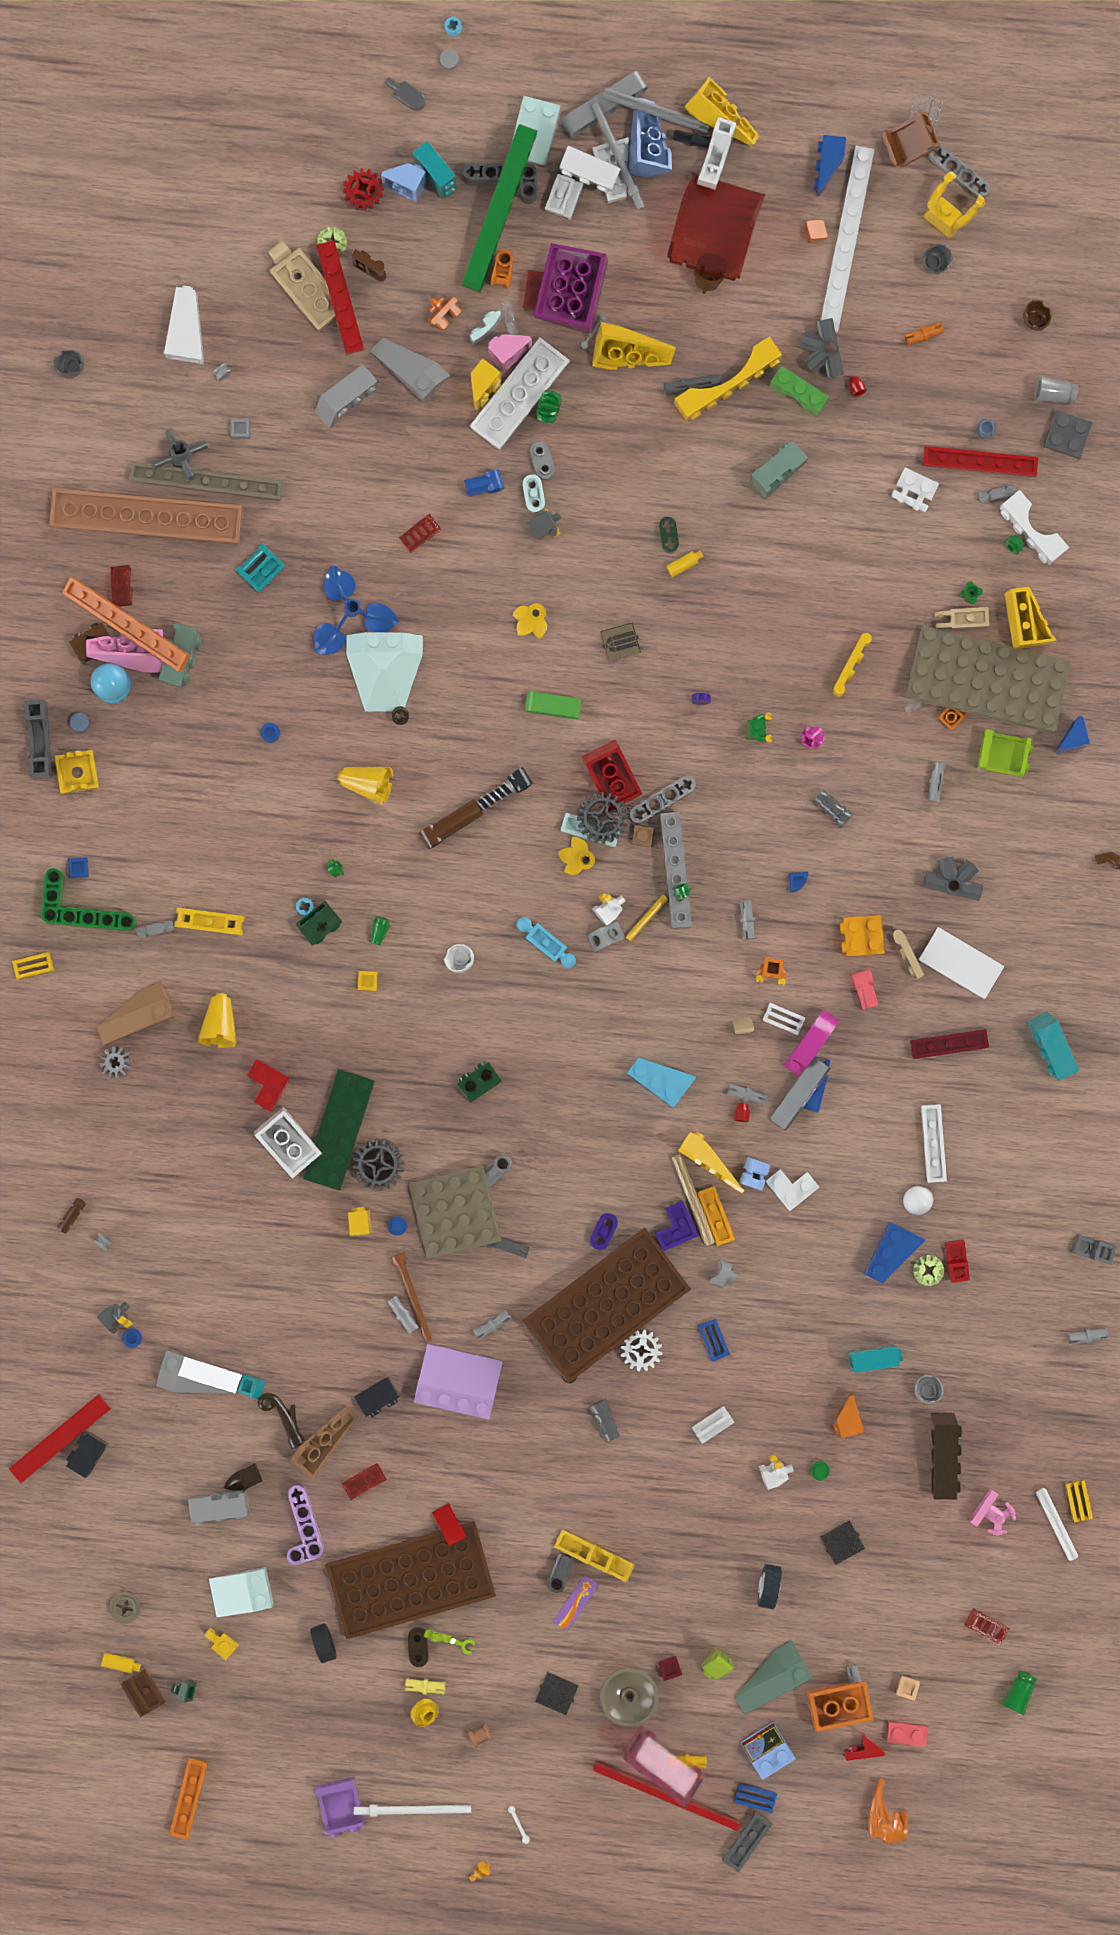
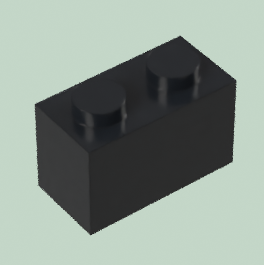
M387 1376L354 1397L366 1417L368 1415L374 1417L382 1412L380 1408L385 1405L389 1408L398 1403L397 1398L400 1397V1394L390 1377Z
M91 1432L80 1436L76 1443L79 1445L76 1451L72 1450L66 1459L68 1461L66 1467L84 1478L89 1477L109 1444Z

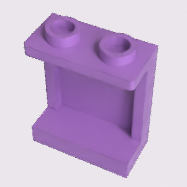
M351 1777L317 1785L315 1792L320 1803L325 1825V1835L336 1837L342 1835L343 1831L350 1830L351 1833L360 1831L365 1821L363 1815H354V1807H361L355 1778Z

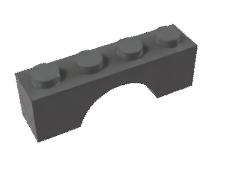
M45 700L24 701L30 738V778L33 780L51 779L53 774L47 702Z

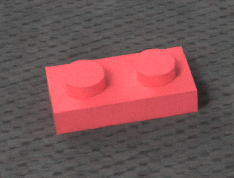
M889 1721L886 1741L926 1747L928 1726Z

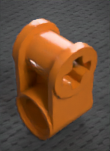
M507 249L500 250L497 253L491 285H503L509 289L514 259L513 254ZM503 256L510 258L507 264L500 262Z

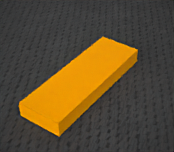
M712 1186L697 1192L716 1246L734 1241L735 1238L716 1187Z

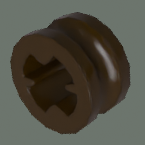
M403 706L394 708L392 711L393 722L397 725L406 724L409 720L408 710ZM401 712H404V716L406 717H401L400 720L397 719V715L395 714H400Z

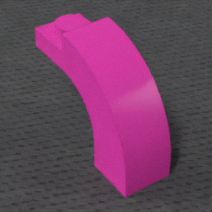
M823 1009L783 1066L797 1076H800L825 1043L839 1020Z

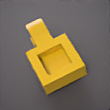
M211 1627L204 1635L214 1642L211 1648L224 1660H227L239 1646L228 1634L224 1632L220 1636Z

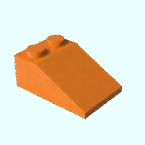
M866 1681L828 1685L806 1690L812 1725L816 1732L874 1720Z

